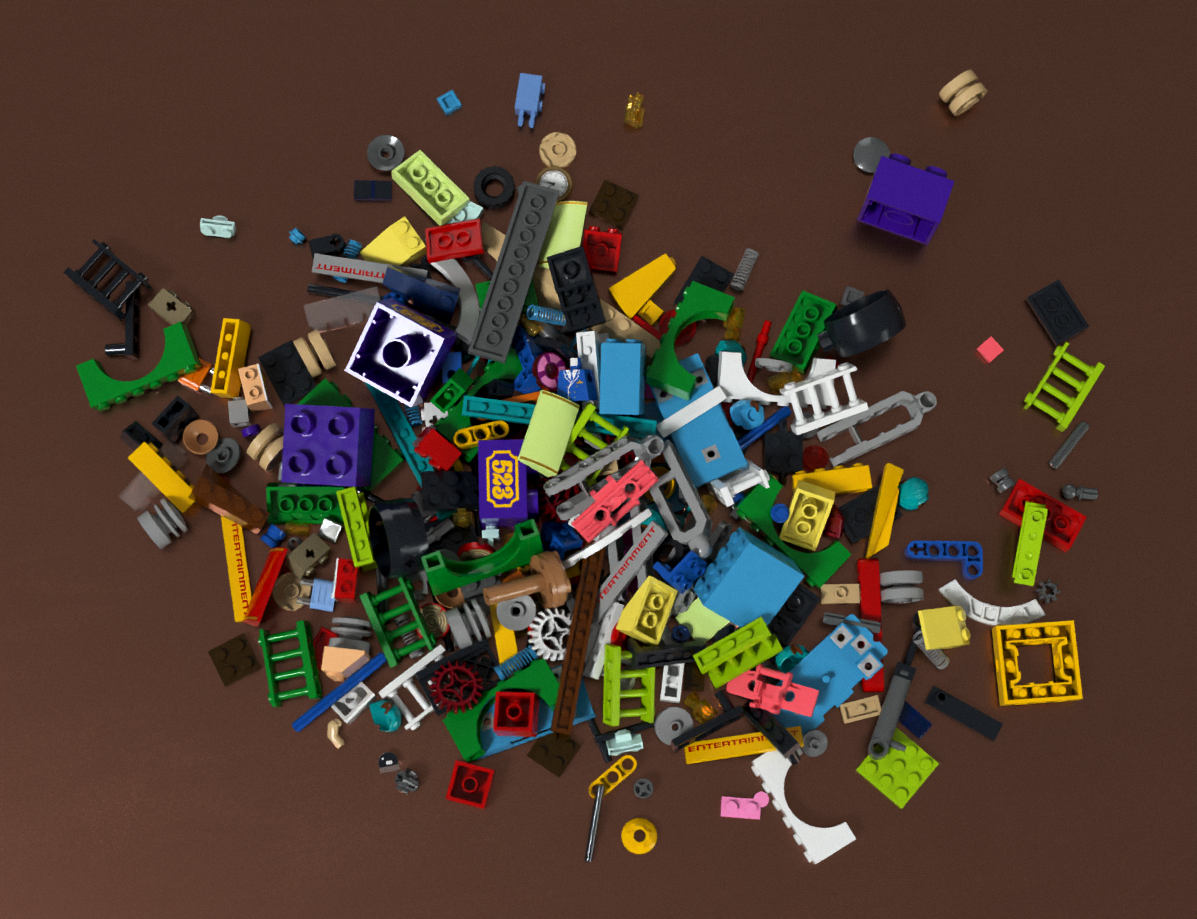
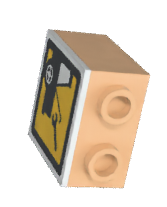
M255 364L239 368L238 371L246 404L251 412L256 413L272 409L273 405L265 373L261 366Z

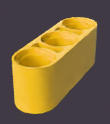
M501 420L460 429L453 436L452 445L458 450L478 447L479 440H503L509 432V426ZM494 428H501L503 435H498ZM476 432H482L485 439H479L476 436ZM463 436L466 439V443H460L457 437Z
M625 755L592 782L589 787L590 796L595 799L592 787L597 784L605 785L603 797L607 795L636 769L637 762L635 758ZM625 759H630L633 762V768L630 770L624 769L622 762ZM616 772L618 774V781L615 783L609 782L607 779L608 773Z

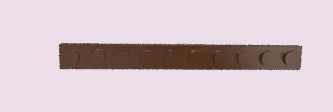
M592 540L590 543L586 541L585 547L595 542V540ZM605 547L585 559L582 558L550 729L551 732L571 735Z

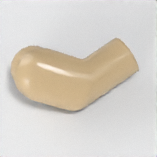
M334 719L328 723L327 737L340 749L346 742L338 735L339 728L342 726L341 721Z

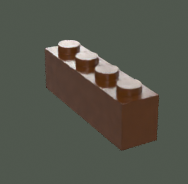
M207 464L188 497L255 534L260 532L270 514L250 503Z

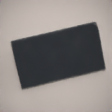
M134 421L125 428L120 437L134 451L143 442L147 444L151 442L159 451L164 446L163 443L137 421Z

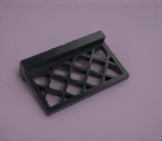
M483 637L482 641L479 642L477 640L471 646L458 650L416 672L415 677L437 717L447 711V707L442 710L438 709L434 703L435 699L430 695L433 691L428 690L425 683L431 681V677H437L434 674L435 670L442 672L440 669L441 665H444L447 669V662L449 661L452 663V666H455L456 660L459 661V666H462L463 662L473 663L472 673L475 671L476 665L486 667L485 678L475 677L482 678V681H484L482 685L483 690L478 691L480 693L491 689L502 681L500 678L496 681L487 679L489 669L494 670V666H491V663L493 662L496 667H498L499 663L486 637ZM486 651L490 656L489 665L477 662L479 655ZM442 680L440 683V687L442 683L448 685L450 684V682ZM454 681V685H453V688H452V689L454 690L455 687L460 688L461 685L458 686V684H455V681ZM468 687V689H466V693L463 700H466L470 697L471 694H467L468 691L473 692L472 688ZM443 695L446 699H449V701L452 700L458 702L456 698L452 697V695Z

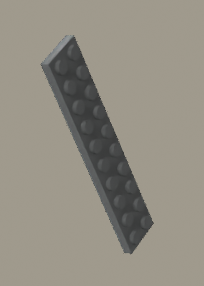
M523 181L468 349V354L503 364L506 363L560 194L559 190Z

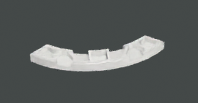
M455 259L433 262L431 265L437 268L448 281L450 280L453 286L461 288L457 299L458 305H460V315L455 333L458 334V338L470 345L479 319V304L474 287L463 268Z
M649 509L639 512L602 538L561 561L564 569L575 565L582 558L589 557L615 541L627 530L636 527L649 518L652 513Z
M956 579L938 589L951 606H962L968 618L987 625L1028 624L1046 615L1036 599L1012 607H1000L983 603L966 592Z

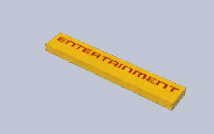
M221 516L234 618L237 623L243 621L252 598L244 532L242 526Z
M801 726L785 728L799 742L800 746L804 747ZM760 732L694 742L685 747L686 763L692 764L777 750Z

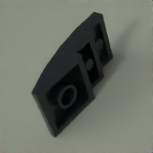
M581 246L547 257L555 291L558 294L569 333L606 323L584 247Z
M800 583L767 626L771 634L776 635L783 649L790 644L821 599ZM777 654L769 658L768 661L775 664Z

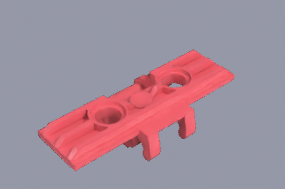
M642 460L634 465L617 482L608 475L605 478L608 483L597 493L594 489L589 492L596 501L571 522L588 543L608 525L612 524L615 527L616 523L635 505H640L641 503L637 499L659 480ZM629 483L635 485V489L631 492L629 490L625 491V486ZM627 498H631L622 508H620L612 517H610V514L617 507H619ZM599 510H603L602 514L604 517L601 520L595 517L596 512Z
M758 664L755 672L748 670L729 681L725 690L728 693L754 700L750 702V707L756 709L761 708L773 714H779L781 709H785L808 717L813 715L820 692L816 689L792 683L793 673L780 672L766 668L763 664ZM764 675L783 680L782 686H774L763 682ZM755 681V687L751 691L750 684ZM789 691H793L795 694V698L791 702H787L785 698Z

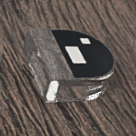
M385 752L379 757L380 774L400 770L399 761L395 754Z

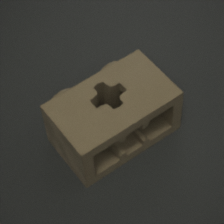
M162 288L148 305L151 310L171 325L178 322L188 325L195 316L192 311L193 307L185 300L183 303L177 299L179 296L171 289L166 291Z
M313 533L286 557L284 565L301 580L305 576L309 577L316 570L315 567L319 563L322 565L328 560V553L331 548Z

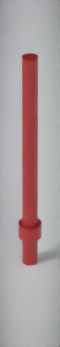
M767 320L764 321L761 334H758L757 346L747 374V378L751 383H753L757 371L755 360L756 358H761L764 346L767 345L769 340L768 333L772 322Z

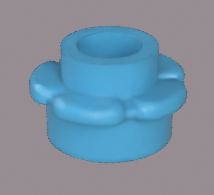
M295 227L292 231H289L291 234L289 238L295 244L304 243L303 241L306 239V236Z

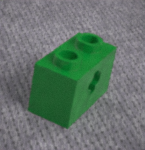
M459 368L437 391L430 402L442 413H445L469 388L474 380Z

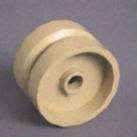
M972 69L955 77L939 93V96L945 103L951 102L948 108L954 116L971 108L988 91L982 83H976L978 77Z
M317 329L308 333V338L312 345L308 346L303 337L293 341L312 378L320 375L322 371L317 362L321 361L327 370L336 366L331 356V350L325 339L321 338Z
M272 423L261 431L252 441L246 452L254 461L260 459L259 465L266 472L272 471L282 462L284 431L276 423Z

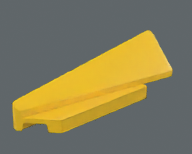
M886 463L884 466L866 558H870L889 545L899 494L898 485L904 471L891 463Z

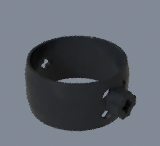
M885 289L862 297L832 313L824 320L825 331L818 333L817 336L825 352L835 349L840 357H848L868 350L895 336L906 327V321L898 300L889 289Z
M412 498L383 500L372 505L368 514L369 536L375 562L381 575L386 579H397L425 571L421 557L429 554L428 539L424 521L416 502ZM378 521L383 522L380 526L376 525Z

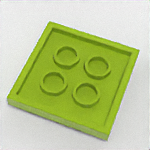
M896 727L892 740L906 745V750L901 751L889 747L885 758L878 761L873 760L867 755L856 771L902 809L939 763ZM876 745L873 751L880 754L883 752V748L880 745Z

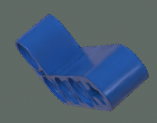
M517 326L513 344L523 370L514 381V389L523 394L538 392L543 384L538 377L537 365L544 353L534 344L537 334L522 326ZM547 364L545 371L547 376L550 377L551 371Z
M915 540L910 542L904 550L905 556L909 560L962 561V574L967 580H975L983 572V550L978 542ZM914 546L915 550H922L924 548V551H918L914 555V552L910 551V549ZM929 547H936L938 554L932 555L929 552ZM949 547L956 548V556L949 553ZM969 547L975 548L976 556H971L968 553ZM969 566H973L976 568V575H971L969 573Z

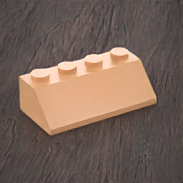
M324 646L321 670L333 681L344 682L345 679H348L369 662L372 657L363 650Z

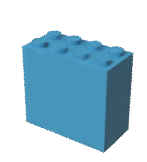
M606 339V343H601L599 414H645L644 373L646 370V345L642 344V341L626 339V343H623V341L618 339Z
M739 527L736 532L731 534L726 546L720 549L715 561L707 567L703 577L696 582L694 591L703 606L740 628L759 617H762L768 626L804 578V574L791 558Z

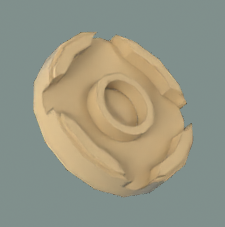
M553 132L543 138L540 145L539 153L541 160L548 167L554 166L562 169L568 167L576 157L574 140L565 133Z
M293 572L282 574L276 579L272 590L274 601L279 607L287 611L299 610L305 605L297 604L296 601H301L297 600V598L310 599L311 586L301 585L300 579Z

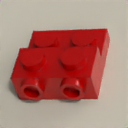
M589 226V229L585 228L583 247L591 269L618 271L622 233H619V229L608 228L607 231H601L599 226Z

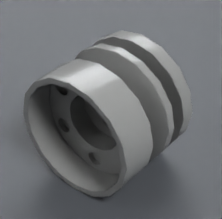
M165 498L160 500L164 509L154 504L157 514L153 515L150 511L146 510L137 517L141 526L161 550L172 543L169 536L170 532L177 537L181 536L176 529L177 527L184 533L188 531L182 515Z
M476 599L470 600L473 607L472 610L469 609L467 603H463L465 612L463 614L456 607L444 612L460 650L472 645L471 635H475L479 642L482 641L480 631H483L486 638L491 637L490 624L483 608L477 603Z
M350 616L332 618V624L340 625V627H332L331 631L339 634V637L330 638L328 647L363 650L369 655L370 643L363 641L362 637L372 636L371 632L363 630L372 629L371 622Z

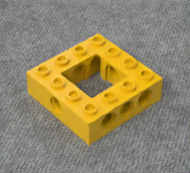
M1074 620L1002 625L992 628L1000 706L1078 701L1083 699ZM1052 644L1056 682L1049 681L1034 684L1033 682L1017 685L1021 679V672L1018 670L1017 656H1019V652L1016 646Z

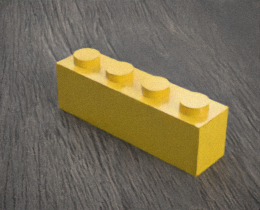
M223 318L210 393L222 398L239 397L241 379L238 369L244 367L251 325L240 319Z
M143 442L128 459L182 513H185L195 503V501L188 498L194 485L191 484L189 486L184 481L186 477L179 470L175 472L170 467L172 463L165 456L161 458L157 454L159 450L151 442L149 444Z
M863 463L853 464L851 468L836 466L833 467V470L826 471L825 468L815 469L814 473L798 471L791 477L793 494L798 480L833 491L835 496L866 492L872 489L869 465L863 466Z

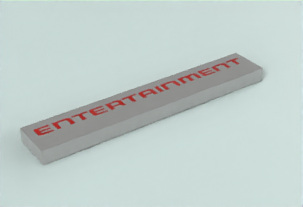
M314 253L312 273L383 283L387 266L426 278L428 270Z
M651 521L597 591L592 618L595 624L602 620L668 535L655 521Z

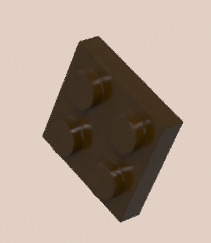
M604 180L589 210V214L623 229L639 195Z
M244 634L208 651L225 687L261 669Z
M553 732L538 738L527 754V757L560 778L581 744L565 734Z

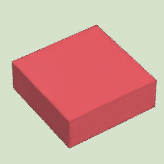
M992 336L976 349L988 363L1004 351Z

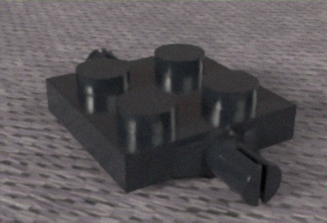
M779 420L778 432L764 433L763 470L779 473V483L781 485H787L788 473L803 471V434L796 435L787 431V420Z

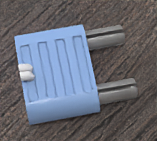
M302 578L300 580L301 585L312 586L311 599L298 597L297 600L301 601H296L297 604L308 605L312 609L332 612L335 601L332 597L334 581L314 578V580Z

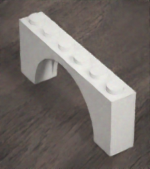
M719 351L717 387L720 386L727 397L722 402H732V399H749L759 401V404L762 405L778 402V406H789V403H791L789 395L766 394L753 386L743 370L741 353ZM813 358L812 367L806 379L834 370L836 360ZM825 382L814 385L821 409H826L827 405L832 406ZM807 388L797 391L800 406L808 408L811 400Z
M800 748L797 749L799 755H802V750ZM778 751L766 752L751 762L753 764L751 766L753 773L756 777L760 776L763 780L761 784L767 794L771 793L774 798L772 800L774 807L777 811H782L785 816L782 820L787 828L791 827L795 833L793 838L798 845L802 844L805 852L803 854L809 863L817 864L856 840L846 822L830 828H818L805 824L791 812L784 795V781L786 773L791 766L788 758L785 759Z

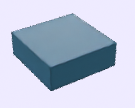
M453 90L437 98L446 116L462 107Z

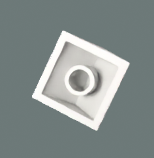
M360 682L331 707L350 725L377 696L363 682Z

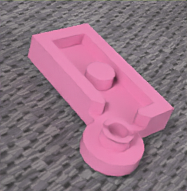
M765 792L756 793L753 799L722 796L720 817L760 820L761 807L767 806L769 797Z

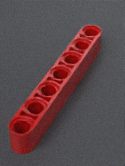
M858 558L859 618L881 623L880 632L872 634L874 635V642L880 641L882 643L878 558ZM860 641L861 648H863L865 643ZM866 663L865 669H870L871 663ZM883 667L870 679L865 680L862 678L863 692L884 691Z

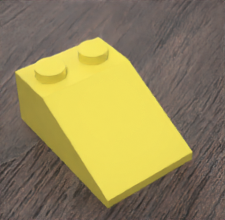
M404 216L389 226L359 253L365 261L406 267L425 255L427 251L425 244Z
M798 480L788 508L789 517L783 523L779 538L797 546L816 551L834 503L835 492Z
M648 576L622 610L616 629L642 643L658 646L678 591L658 579Z
M962 606L918 611L926 650L951 649L970 644V632L966 628V613Z

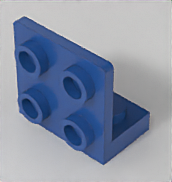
M553 520L543 522L540 532L543 552L557 551L561 561H563L565 551L582 547V539L567 522L553 523Z
M691 550L674 569L670 568L667 564L663 566L658 561L652 567L676 590L683 594L691 588L692 583L698 577L705 573L709 565Z

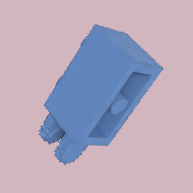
M520 73L515 102V114L519 115L518 126L523 125L524 116H531L529 127L534 128L535 117H537L538 111H542L543 100H540V96L545 92L546 83H543L542 76Z

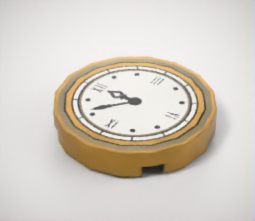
M551 166L543 169L535 181L537 185L559 190L560 194L557 202L566 200L572 191L571 177L566 170L560 167Z

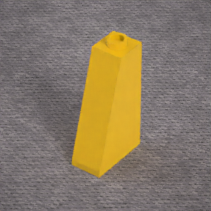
M665 253L608 288V294L620 312L632 320L635 315L638 316V313L645 304L652 300L675 275L676 262Z
M497 604L489 606L499 663L501 665L510 657L513 658V655L516 656L518 650L514 630L507 629L500 623L496 613Z

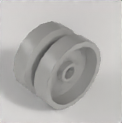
M908 570L881 573L880 585L892 587L881 591V602L902 604L924 600V590L920 587H911L923 583V572Z

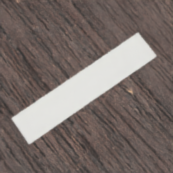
M720 386L657 424L656 427L662 437L665 438L727 399Z

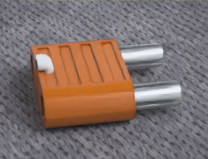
M199 358L202 367L198 368L195 373L179 376L178 381L197 391L202 390L211 395V387L204 383L209 374H214V368L212 364Z

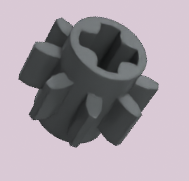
M1050 579L1046 581V584L1042 581L1039 582L1040 588L1035 590V592H1039L1038 600L1044 599L1045 604L1049 603L1050 598L1052 601H1056L1057 597L1055 595L1061 593L1056 587L1058 583L1053 584ZM1050 588L1049 594H1045L1046 589Z
M408 768L405 771L398 772L395 777L396 789L407 795L409 791L414 792L419 786L418 774Z

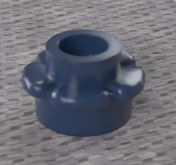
M675 626L672 629L671 637L673 641L684 643L690 639V632L686 626Z

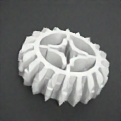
M552 608V610L545 609L544 612L540 611L538 612V617L533 618L535 624L531 623L529 625L533 631L527 633L532 635V639H529L528 642H534L532 650L538 649L537 655L541 656L543 654V659L545 660L549 657L551 661H555L556 658L563 660L571 622V614H565L564 609L558 611L557 608ZM554 619L559 620L565 628H560ZM546 622V623H547V624H545L546 630H545V632H544L543 634H541L542 627H543L544 623ZM552 632H560L556 634V636L554 637H547L548 635H551ZM564 635H566V640H565V643L563 644V643H562V638H563ZM543 640H547L554 650L548 648Z

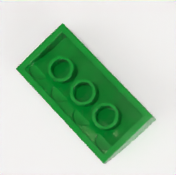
M802 290L769 356L772 359L793 364V370L805 375L820 346L817 334L825 331L824 320L838 310L837 304Z
M268 482L266 498L267 512L270 514L267 517V524H322L325 517L344 524L336 491L344 490L345 486Z

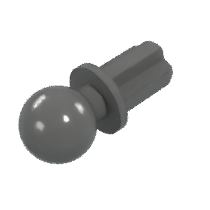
M1066 484L1062 488V495L1067 499L1077 496L1078 500H1081V498L1095 500L1098 497V489L1087 488L1082 485L1076 488L1073 484Z

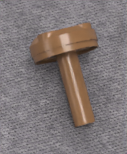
M545 551L531 557L530 576L484 588L483 595L486 604L489 606L535 593L541 605L549 609L564 605L568 593L571 592V584L558 552Z

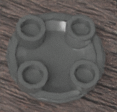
M864 138L854 148V164L865 172L874 173L881 156L889 158V148L879 138Z

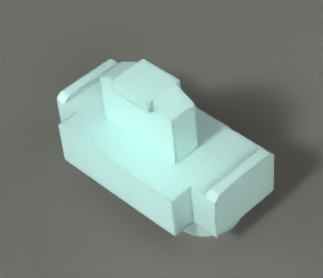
M217 215L213 219L201 218L200 229L206 236L230 238L235 236L236 224L235 222L228 221V218Z
M486 526V530H482L483 542H488L492 547H494V543H500V532L497 526Z
M626 729L615 733L614 739L606 741L608 754L618 756L623 752H637L643 749L641 734H631L630 730Z

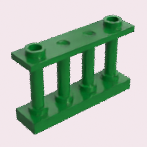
M406 577L398 579L400 585L377 595L372 594L371 591L360 595V599L390 668L400 664L402 656L425 646L431 651L436 648L435 644L437 643L435 635L430 633L413 594V584ZM404 591L408 603L385 613L379 611L377 607L378 602ZM412 610L415 621L392 631L387 630L386 620ZM420 628L423 639L400 649L395 648L392 642L394 638Z
M297 621V627L294 630L271 635L269 630H259L258 641L263 650L270 692L268 693V700L272 707L280 708L282 707L281 700L307 695L309 699L313 700L323 698L310 621ZM294 637L299 638L300 646L298 649L273 654L271 642ZM298 656L302 658V668L276 673L275 661ZM302 675L306 677L307 685L305 687L280 692L279 680Z

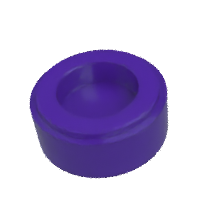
M255 424L241 430L243 437L247 438L260 433L261 428L259 424Z

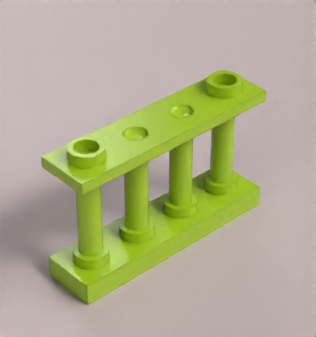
M1065 342L1063 346L1058 345L1053 353L1055 355L1054 360L1034 392H1029L1024 399L1026 402L1024 409L1027 410L1031 404L1035 405L1057 419L1059 424L1056 429L1061 432L1067 429L1105 368V365L1100 362L1095 366H1089L1066 352L1065 350L1069 345L1068 342ZM1060 358L1086 372L1085 375L1088 376L1086 381L1080 382L1057 368L1056 364ZM1053 373L1074 386L1076 391H1078L1076 397H1069L1047 383L1046 380L1049 375ZM1041 388L1065 402L1066 406L1069 407L1066 413H1060L1036 398Z
M589 401L573 425L564 455L566 452L569 454L571 452L582 460L590 456L573 443L577 436H582L600 449L608 446L607 443L586 430L584 425L588 420H593L617 437L613 443L624 436H629V427L625 424L622 429H619L598 415L595 410L596 405ZM562 459L559 467L563 471L571 467L564 462V459ZM596 470L589 478L586 476L585 481L589 487L597 483L595 479L601 470Z
M356 487L336 491L354 566L356 568L362 566L363 572L378 568L370 542L369 512L364 493L358 494Z
M1025 502L1012 572L1014 583L1034 586L1048 512L1045 504Z
M759 617L693 655L702 674L707 672L715 689L782 652L783 648L776 635L771 634L764 619Z
M643 643V647L656 646ZM605 644L603 723L610 726H619L620 718L641 716V720L654 723L655 667L621 671V660L632 658V654L629 651H621L620 646ZM642 677L641 689L620 690L621 678ZM641 697V708L620 710V699Z

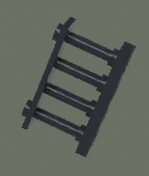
M94 239L92 242L98 250L79 270L74 272L68 267L64 273L71 281L122 321L126 316L121 311L122 305L141 285H144L149 290L152 287L147 282L149 279L142 272L137 274L110 252L111 248L102 241L100 244ZM104 254L108 256L110 260L92 280L85 281L84 275ZM116 264L123 268L104 291L101 290L99 292L96 290L98 288L97 285ZM129 274L136 280L116 301L111 302L109 300L111 293Z

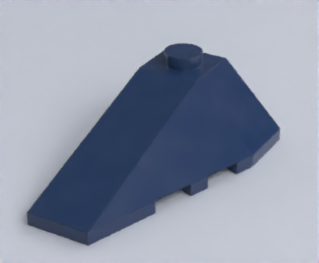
M387 266L382 283L426 315L433 316L439 321L450 324L461 288L391 266Z

